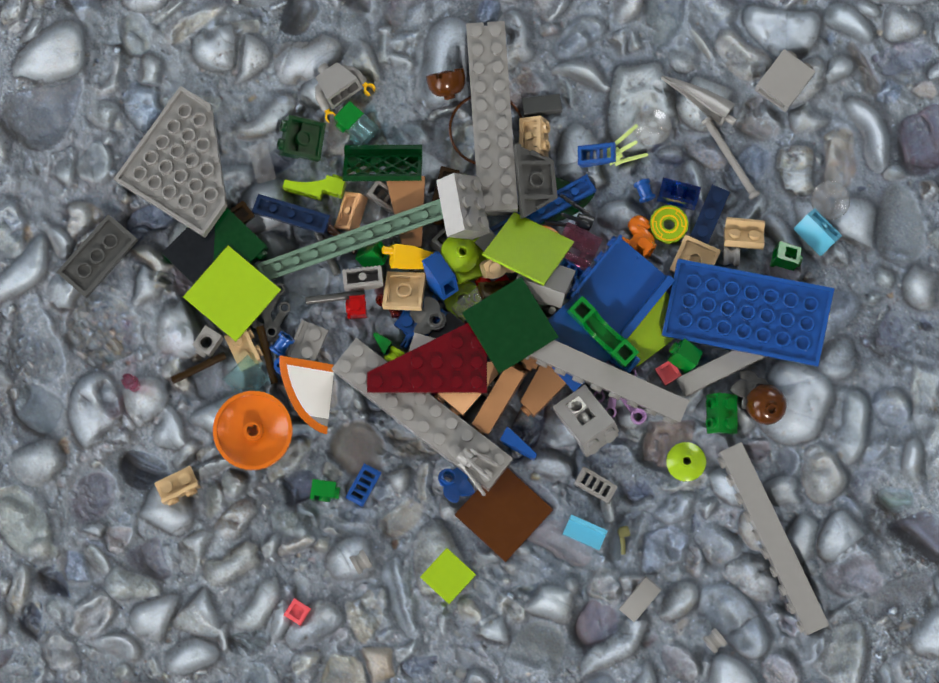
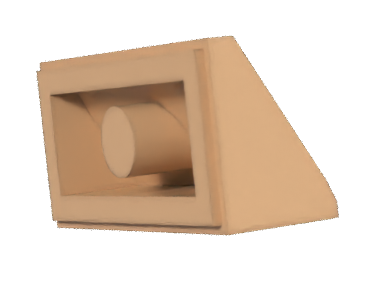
M345 191L334 228L346 232L359 228L368 198L361 193Z

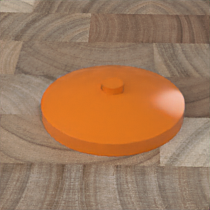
M246 391L229 398L218 410L213 423V438L217 450L230 464L244 470H262L277 463L289 449L293 436L292 420L285 406L274 396L261 391Z

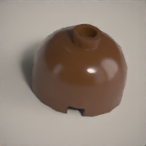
M464 68L454 69V71H442L426 76L429 90L436 96L444 97V100L456 98L455 94L461 92L465 85Z
M759 385L751 390L747 396V412L753 420L760 424H775L786 413V398L773 385Z

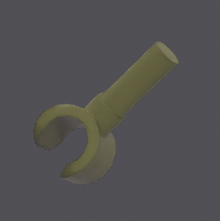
M628 526L619 527L617 530L621 544V555L626 554V541L624 537L630 536Z

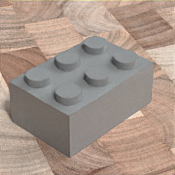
M452 173L436 180L447 237L473 240L490 233L481 182L478 176Z

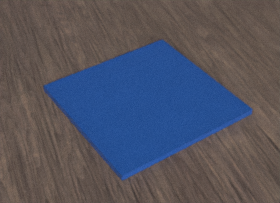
M575 294L573 298L548 319L559 337L555 340L606 363L611 356L566 312L581 297L579 294ZM565 374V376L559 375L573 392L582 385L573 381V376Z

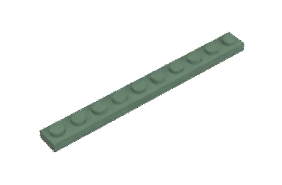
M440 199L257 264L258 270L269 280H273L442 220L443 214Z

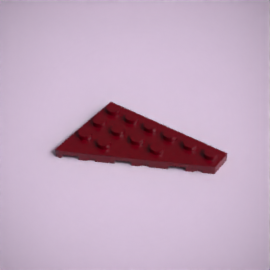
M467 323L367 372V393H487V353Z

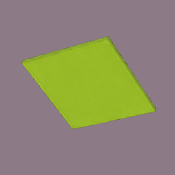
M514 212L483 252L482 256L544 286L575 241L526 217L520 219V215Z
M227 246L183 298L237 342L281 289L230 246Z
M667 292L663 294L627 339L639 351L636 356L641 360L637 367L674 340V338L662 336L670 298Z

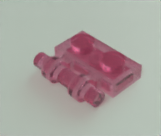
M567 222L561 235L575 241L572 247L581 251V253L577 256L568 251L564 259L566 258L574 262L578 267L587 268L591 262L585 260L586 255L594 258L603 239Z

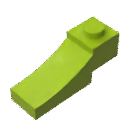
M332 174V176L326 175V179L313 182L284 180L283 184L285 192L322 201L324 194L342 199L346 188V181H343L342 176Z

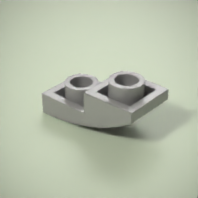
M646 576L620 606L619 610L635 622L656 598L661 588Z

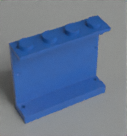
M620 234L617 237H611L606 244L608 248L604 253L600 251L594 258L595 264L592 267L588 266L581 274L583 276L582 280L579 283L576 281L570 287L569 291L571 293L568 297L573 298L575 294L583 296L610 327L622 337L628 339L675 279L670 275L666 276L625 242Z

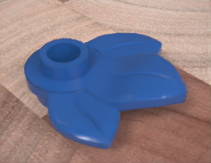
M458 468L453 470L444 469L438 475V481L443 486V494L453 503H457L460 496H470L475 492L473 486L467 480L469 477ZM449 477L451 481H446L444 478Z

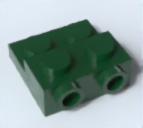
M288 115L285 117V120L282 119L280 123V131H283L282 138H279L277 142V149L280 150L279 155L319 162L326 123Z

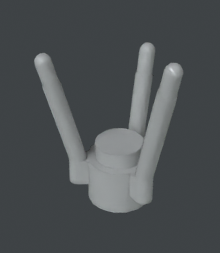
M465 447L456 458L460 462L458 466L465 471L476 488L485 496V491L468 468L472 466L487 480H490V476L475 464L477 460L475 457L495 467L498 466V463L477 453L473 448L469 450Z

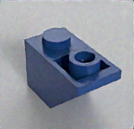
M436 251L422 260L429 290L445 300L459 291L455 274L440 252Z

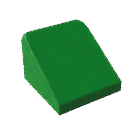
M374 332V339L384 356L387 355L392 342Z

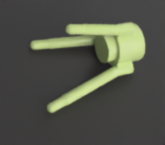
M635 124L615 141L616 146L629 136L638 125ZM635 140L620 149L616 147V162L609 164L610 166L613 164L618 166L625 162L647 157L648 153L620 159L623 157L622 152L638 143ZM610 148L607 149V158L611 157Z

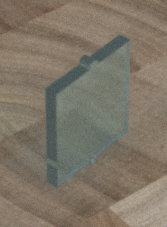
M248 355L223 378L232 388L231 391L237 394L246 391H257L269 379L261 369V366L256 364Z

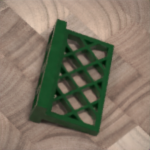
M345 145L343 181H422V145Z

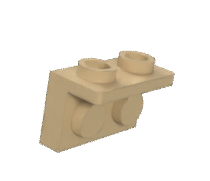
M542 116L519 118V144H521V147L529 151L534 150L541 156L548 157V152L550 151V143L548 141V133L550 132L549 121Z
M727 217L724 228V246L763 250L765 221Z
M250 327L237 342L228 335L224 336L241 372L263 362L261 359L263 353L259 345H254L252 339L255 336Z
M191 466L154 483L161 497L162 504H168L169 506L180 501L179 498L185 495L190 497L198 493L197 489L201 488Z

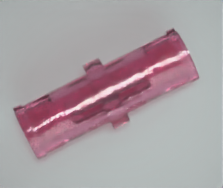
M128 373L122 376L124 379H121V382L127 390L129 388L130 391L136 392L140 389L138 386H141L136 376L133 377V375Z

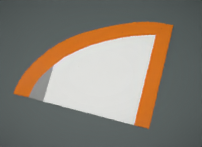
M279 356L281 378L293 408L310 427L320 433L327 434L334 377L332 367L334 364Z

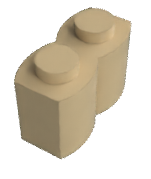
M486 259L479 264L483 278L495 279L503 276L505 273L515 272L490 259Z

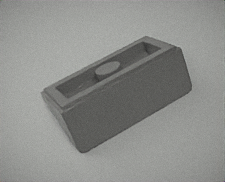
M560 94L521 98L524 118L562 113L563 110Z

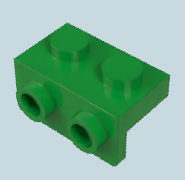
M713 393L706 396L707 434H738L737 395Z

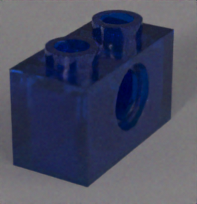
M663 177L657 201L694 211L701 187Z

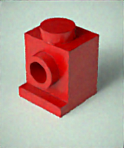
M365 295L349 296V299L346 300L347 319L367 318Z

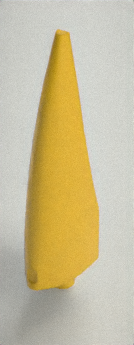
M394 244L390 247H382V254H389L390 267L397 269H424L422 260L433 254V252L411 245Z

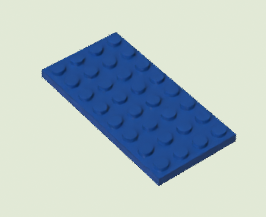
M683 259L677 260L674 274L675 281L672 283L662 336L679 340L685 338L689 342L819 367L835 288Z

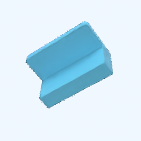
M815 208L794 227V231L819 256H822L842 237Z
M571 515L562 535L599 551L608 531Z

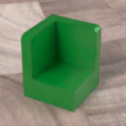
M380 241L360 248L355 259L365 268L367 266L369 268L371 266L374 267L375 265L378 267L385 264L388 254H382V247L385 245Z

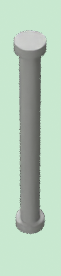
M711 116L707 117L701 123L703 126L706 125L749 193L748 197L750 200L760 195V192L755 190L712 122L713 118Z

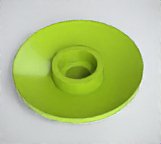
M449 237L442 244L441 255L453 272L466 273L477 264L478 249L471 239ZM460 249L464 251V255L460 254Z
M690 442L678 443L671 448L667 455V469L677 480L683 482L693 481L699 478L705 470V454L696 444ZM686 457L691 461L688 465L683 462V459Z

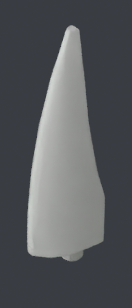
M666 76L661 77L664 82L696 105L707 117L711 116L713 121L721 126L725 121L731 125L735 124L737 119L730 115L736 105L733 102L697 85Z

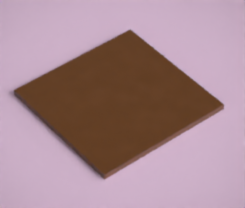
M509 468L503 472L489 492L482 487L486 493L485 496L477 490L455 513V516L505 562L553 511L545 501Z

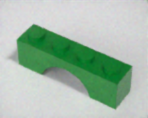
M583 296L566 311L621 367H626L639 353L626 338L622 337L606 323L598 311Z

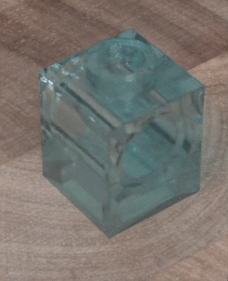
M363 114L348 130L349 139L355 145H367L379 132V128L371 119Z

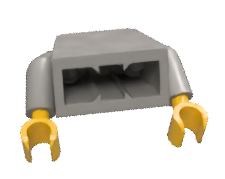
M324 63L318 68L320 74L316 77L318 84L315 86V99L321 110L326 113L325 120L329 124L328 115L333 114L334 117L336 116L329 108L335 109L362 89L361 85L364 87L363 92L366 96H370V93L366 90L367 87L372 88L375 92V85L367 83V79L356 67L342 66L339 63H334L329 67L328 64Z

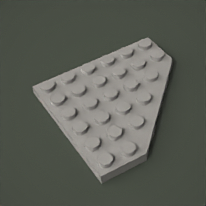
M180 86L114 177V180L204 238H206L228 207L213 107L207 101Z

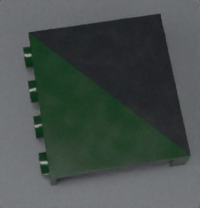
M226 208L206 238L187 227L162 254L195 284L227 246H230L252 266L258 260L262 261L267 256L269 249L239 218Z

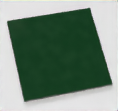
M522 277L462 312L499 374L559 338Z

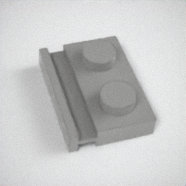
M302 320L294 337L295 342L291 344L287 357L316 361L329 331Z

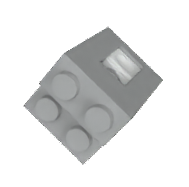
M583 385L553 406L557 417L578 442L586 458L595 454L601 447L611 443L619 436V430L615 421L586 385Z

